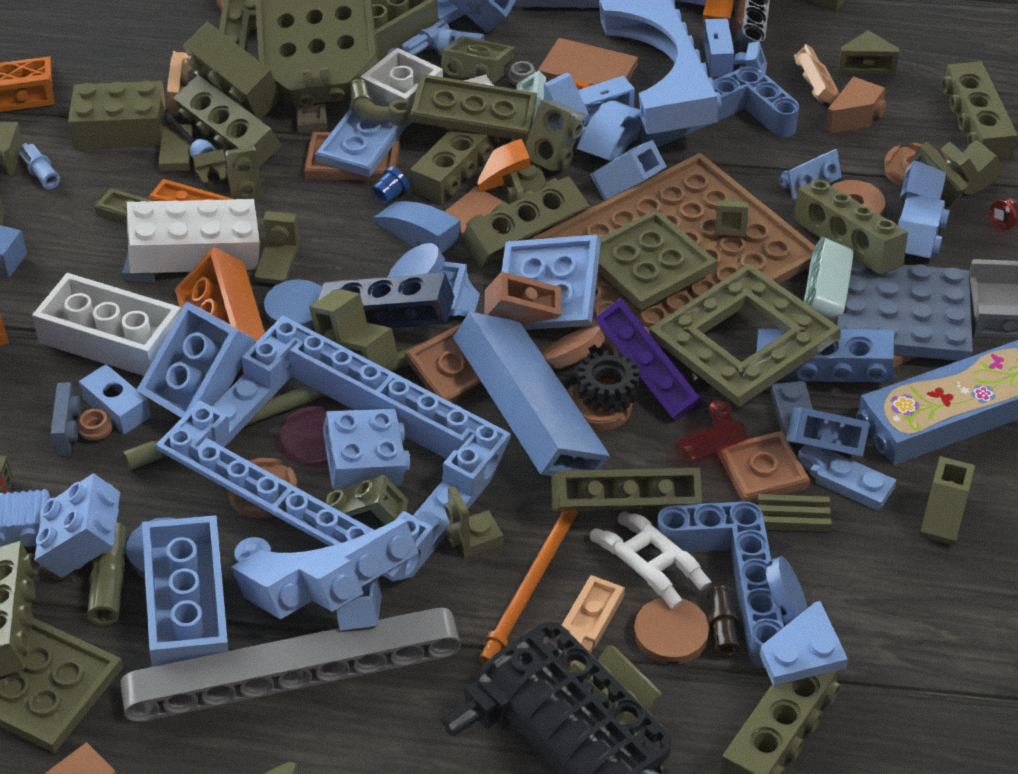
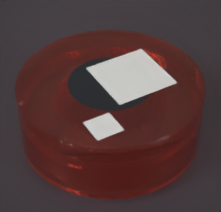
M1003 197L995 201L990 207L992 222L1002 230H1009L1018 225V203L1009 197Z

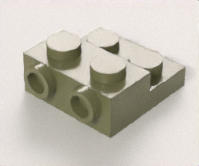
M461 36L442 50L441 68L443 73H447L454 79L475 78L486 74L493 84L504 76L505 64L514 58L515 47Z

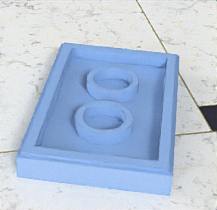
M350 108L317 150L315 160L321 164L370 177L408 126L409 119L407 118L406 124L400 126L391 124L389 121H368L358 116Z

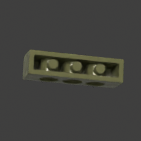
M982 61L948 64L946 77H943L941 82L942 92L947 94L951 111L956 113L959 128L961 131H964L967 137L968 147L977 139L997 155L999 160L1012 159L1018 134Z
M199 74L173 98L180 108L177 112L188 124L193 121L196 128L205 137L208 138L210 135L214 137V142L223 151L254 146L257 152L259 167L282 146L269 126Z
M450 129L410 169L411 192L442 205L450 196L457 192L458 188L467 179L473 176L475 170L483 162L488 161L492 152L500 145H503L507 138Z
M570 176L559 181L555 178L545 183L540 190L534 193L532 190L526 191L513 203L508 204L504 202L499 204L490 214L474 216L466 223L467 227L461 240L482 269L504 258L506 242L529 240L586 211L589 204ZM494 229L501 231L503 234L496 232Z
M816 180L808 185L797 188L795 222L820 238L825 237L853 249V258L878 274H883L903 266L908 237L906 230L897 226L895 222L875 213L870 207L855 201L848 194L842 193L830 186L826 181Z
M700 468L557 471L551 476L553 512L658 510L672 505L702 504Z
M21 541L0 547V677L24 670L27 652L31 649L29 626L33 624L31 606L32 600L36 597L34 575L38 574V565L34 561V555L27 553Z
M839 670L775 686L772 684L723 754L720 774H785V764L789 759L793 761L797 759L805 742L803 737L807 731L813 733L818 727L823 716L821 710L825 704L832 705L841 689V684L837 683ZM759 750H766L771 753H763Z

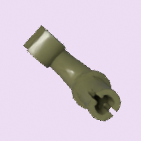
M363 79L351 81L350 92L352 100L350 107L354 113L368 121H389L391 124L399 126L407 123L408 109L406 110L405 101L394 100L390 102L389 106L375 105L373 99L369 96L366 81Z

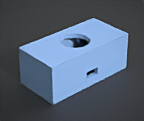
M705 19L703 43L709 77H722L733 72L734 49L728 19Z
M624 76L578 90L589 113V122L602 103L617 101L634 107L635 89Z
M107 364L79 381L83 400L92 408L101 409L109 415L113 426L122 434H126L151 417L147 398L136 391L132 385ZM112 387L120 395L107 397L103 392Z
M379 577L362 586L364 592L362 595L336 609L340 631L378 626L382 598Z

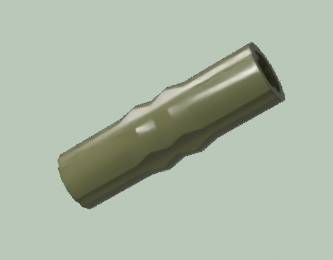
M116 522L113 547L107 553L101 554L91 561L87 618L93 624L101 626L112 625L119 619L121 589L124 583L123 573L126 567L124 556L127 535L126 527L119 522Z

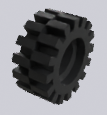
M608 350L602 351V356L595 352L592 353L591 359L589 357L583 359V364L580 363L578 372V396L580 399L583 398V404L588 406L592 403L591 409L594 411L602 407V413H608L609 408H613L614 413L620 412V406L625 410L629 408L630 402L634 404L638 396L640 372L636 362H630V357L626 354L620 358V352L614 351L613 355H608ZM609 378L619 383L607 385L598 382V380Z

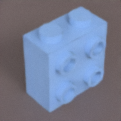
M396 408L327 411L323 436L332 489H342L381 475H385L395 486H401L405 471L410 470V455L408 450H403L402 443H404L405 430L403 422H398Z
M93 473L81 482L74 483L68 490L57 497L47 500L40 513L41 522L39 533L36 537L37 546L34 561L63 578L74 570L82 568L87 562L97 556L107 553L115 542L120 491Z

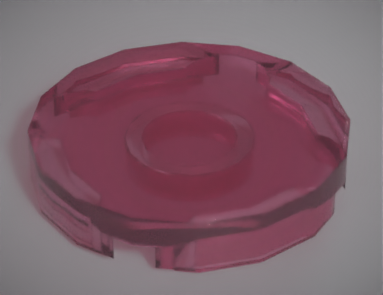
M323 407L301 408L290 414L285 420L286 424L283 428L281 426L280 439L282 449L290 459L309 465L328 462L323 436L327 411Z

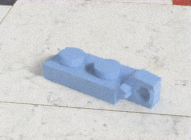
M804 445L799 451L798 459L804 469L810 471V474L816 478L817 484L874 510L880 511L895 488L896 479L830 450L824 449L822 451L819 447Z

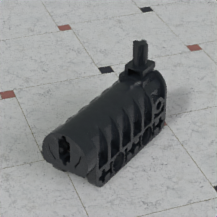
M545 622L538 625L493 655L477 673L476 681L464 687L465 702L440 718L447 734L454 737L477 721L486 729L497 724L503 730L510 725L555 774H668L664 762L671 753L672 740L669 732L565 627L555 622ZM547 636L549 639L557 637V646L562 651L559 656L558 648L553 643L547 642L544 644V637ZM580 661L586 666V669L580 673H571L567 663ZM592 675L593 684L598 689H608V699L602 693L594 695V686L589 681ZM609 700L613 703V704L610 706V708H609ZM629 712L638 721L633 725L627 726L621 725L615 718L620 713ZM645 727V734L643 735L641 731ZM645 736L652 743L660 741V749L657 750L653 746L649 748L646 745Z

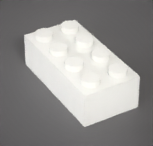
M254 199L127 202L130 273L190 272L213 247L243 260L246 270H257L260 240Z
M66 273L32 314L39 343L145 376L178 317L181 307Z

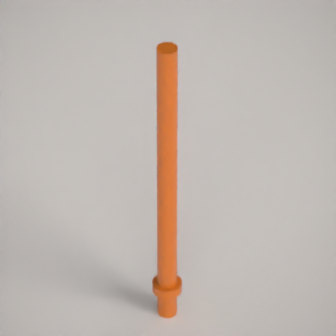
M579 511L561 513L495 630L490 631L486 636V646L478 658L483 665L493 655L508 645L507 637Z

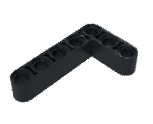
M736 0L731 37L734 56L740 52L747 53L748 43L760 41L762 45L766 38L770 0Z

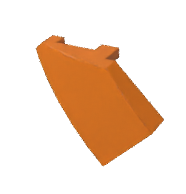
M522 139L510 142L492 152L477 182L480 192L505 185L503 175L532 167Z

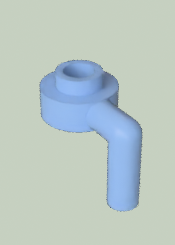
M442 28L440 33H437L434 37L433 47L437 51L438 56L442 57V50L461 36L484 40V34Z

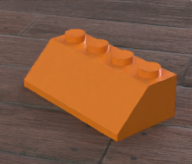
M213 247L175 288L179 307L182 309L187 301L256 339V343L265 334L244 261Z

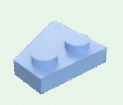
M820 601L813 603L761 645L760 657L773 686L845 669L848 658Z

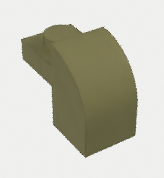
M977 139L964 152L950 141L941 149L947 160L946 162L969 185L964 192L965 194H973L985 189L1005 171L997 155Z

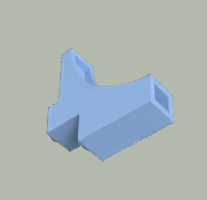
M398 518L358 538L317 550L276 553L261 549L231 566V569L244 598L281 620L311 601L333 612L364 593L362 586L419 552L407 521Z

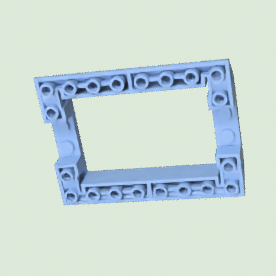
M282 315L242 356L243 375L213 406L199 400L156 444V450L323 543L333 546L375 530L224 447L291 377L353 410L396 408L398 422H403L405 437L446 459L443 463L442 482L412 516L402 511L397 519L401 518L407 521L419 553L382 575L391 581L413 577L446 537L445 528L449 526V520L445 513L444 504L448 502V488L455 486L465 505L469 508L490 483L510 440L511 433Z

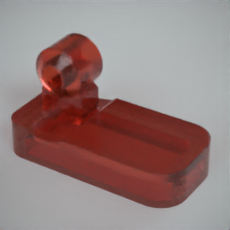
M715 400L709 406V414L713 418L714 428L703 430L676 441L678 456L685 460H693L748 439L746 426L743 423L733 421L730 404L721 400Z

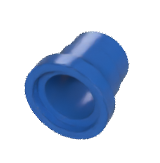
M389 166L384 171V176L372 187V192L380 202L388 204L399 194H405L410 189V185L406 177L397 168Z

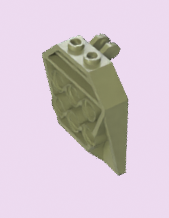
M255 0L259 61L271 70L280 95L293 105L311 106L315 103L341 102L344 99H352L350 92L351 81L360 79V76L379 62L372 0Z

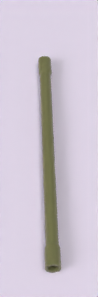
M422 343L398 351V358L384 368L392 372L408 366L409 364L404 358L405 353ZM306 385L271 398L245 426L325 397L326 395ZM160 440L150 441L123 451L129 470H135L167 456L156 450V444Z

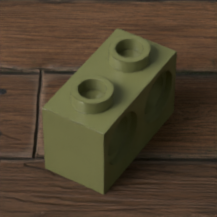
M541 100L525 145L530 161L551 171L565 170L573 158L572 150L576 138L579 137L583 130L582 121L585 113L558 101ZM560 116L563 119V125L561 129L558 124ZM550 145H552V147H553V154H552V156L549 155V146H550Z

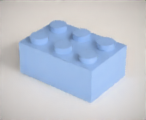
M186 301L136 391L181 418L199 400L213 406L229 390L243 365L242 356L254 345L256 339Z

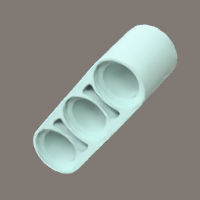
M822 237L812 254L804 303L836 324L838 314L844 312L853 249Z

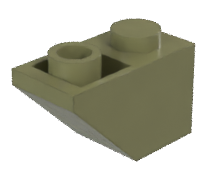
M940 456L919 536L952 545L956 544L976 465Z

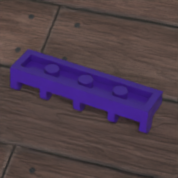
M621 298L595 317V320L623 356L626 354L630 357V362H636L640 372L639 376L674 421L678 420L689 410L695 411L703 405L697 393Z

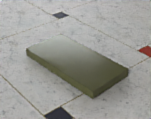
M420 74L410 122L527 141L532 127L538 93Z

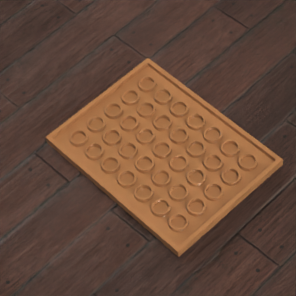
M701 153L529 239L598 235L600 238L655 209L659 210L717 260V270L641 311L600 273H597L592 325L600 326L595 317L621 298L648 333L651 326L747 264H751L777 284L783 283L810 268L812 254L816 247ZM735 199L739 200V202H749L746 236L714 235L717 201ZM582 326V327H576V328L579 330V329H582V328L588 327V326ZM601 328L605 341L599 349L601 351L608 350V355H613L614 351L620 352Z

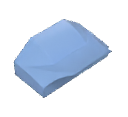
M445 262L441 273H446L455 296L449 316L458 315L466 317L469 311H476L480 293L469 281L467 264Z

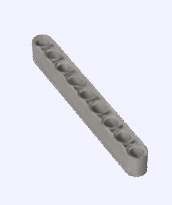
M433 608L378 620V626L342 631L337 628L144 668L127 673L120 681L124 715L128 720L134 722L149 721L442 659L457 653L461 647V642L452 611L447 608Z

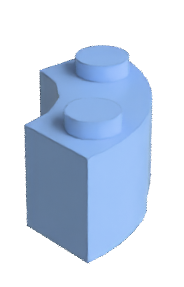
M617 101L602 103L587 127L583 126V130L577 138L579 143L577 149L608 161L619 157L632 141L639 138L641 132L640 109Z
M907 193L902 215L898 223L899 227L908 232L906 254L931 258L932 254H939L942 236H937L939 227L946 228L950 211L944 209V200Z

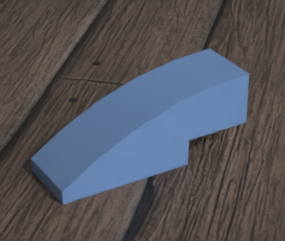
M409 201L394 202L373 217L376 224L414 248L425 243H433L443 253L461 240V220L442 210L422 203Z

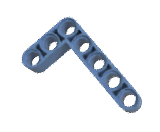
M744 67L713 80L715 92L720 93L722 109L717 110L718 121L742 110H747L776 136L789 137L796 133L799 103L761 70L755 67ZM641 121L640 141L643 144L653 140L656 147H660L710 124L646 134Z
M751 502L672 505L663 508L658 514L657 530L683 551L690 553L730 550L747 654L755 666L765 668L760 657L761 645L784 628L781 608H778L777 604L774 603L768 586L766 571L771 555L761 509Z

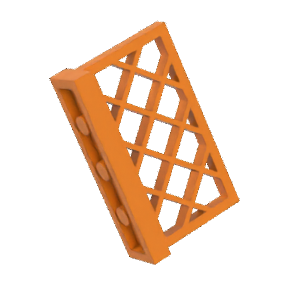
M51 57L0 63V112L55 105L52 89Z

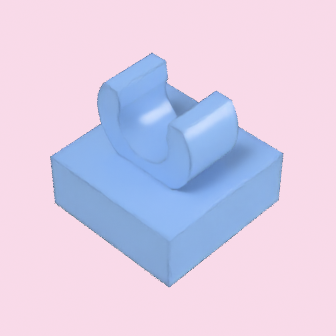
M760 41L748 43L747 53L740 52L735 55V65H746L740 66L739 69L755 67L764 74L766 73L767 62Z

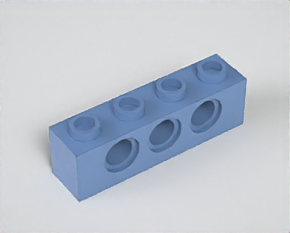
M758 329L757 351L785 332L781 329ZM841 329V338L778 381L893 382L894 330Z

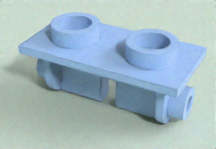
M837 149L819 155L815 159L783 172L781 177H779L780 186L791 189L792 199H796L797 188L808 185L816 180L831 183L842 178Z

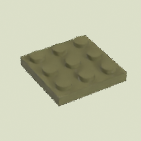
M657 209L599 238L601 246L598 273L640 311L717 270V260Z
M33 618V624L29 626L31 649L27 652L25 669L0 677V727L48 751L56 753L123 669V663L121 658Z

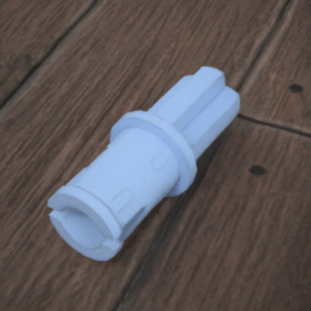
M439 20L427 29H420L416 36L402 44L401 49L414 56L424 50L433 49L435 35L439 34L442 28H450L448 24L440 28L445 21Z
M24 143L19 151V155L28 165L29 173L36 176L44 188H55L60 182V176L51 167L50 159L46 155L41 154L34 144L28 145Z

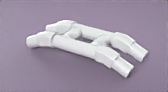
M626 511L619 514L618 523L637 533L636 536L625 543L621 537L610 531L596 528L590 533L592 542L601 545L602 548L607 549L622 559L648 582V585L665 600L672 610L678 607L683 602V599L672 587L673 584L661 571L676 563V566L687 578L691 579L699 591L704 590L711 584L710 579L701 570V566L695 558L687 551H683L642 515L631 514ZM652 543L662 554L646 562L636 552Z

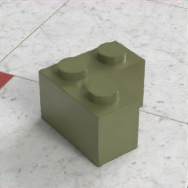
M334 289L309 306L316 333L382 367H386L398 358L392 328L367 323L360 293Z

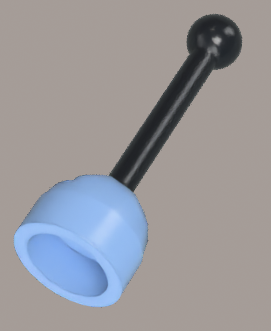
M168 112L164 115V122L171 124L191 144L190 155L192 159L193 155L216 151V148L207 140L199 139L195 141L175 120L173 113Z

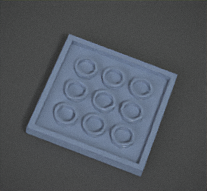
M853 259L844 312L838 314L837 326L841 329L894 330V355L956 361L969 358L973 353L969 270L903 264L901 267L878 274L856 259Z

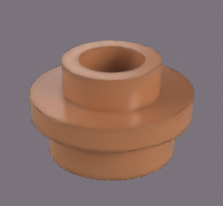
M101 409L85 411L80 416L78 422L80 436L92 441L105 438L113 428L110 416Z

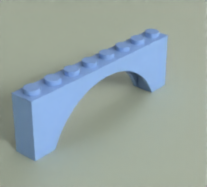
M599 0L600 20L606 35L627 37L646 42L662 50L675 63L671 71L661 81L639 93L640 118L646 134L717 123V110L722 109L720 93L715 92L712 77L708 78L706 64L701 63L699 50L694 49L692 35L688 36L686 23L681 22L680 10L675 9L674 0Z

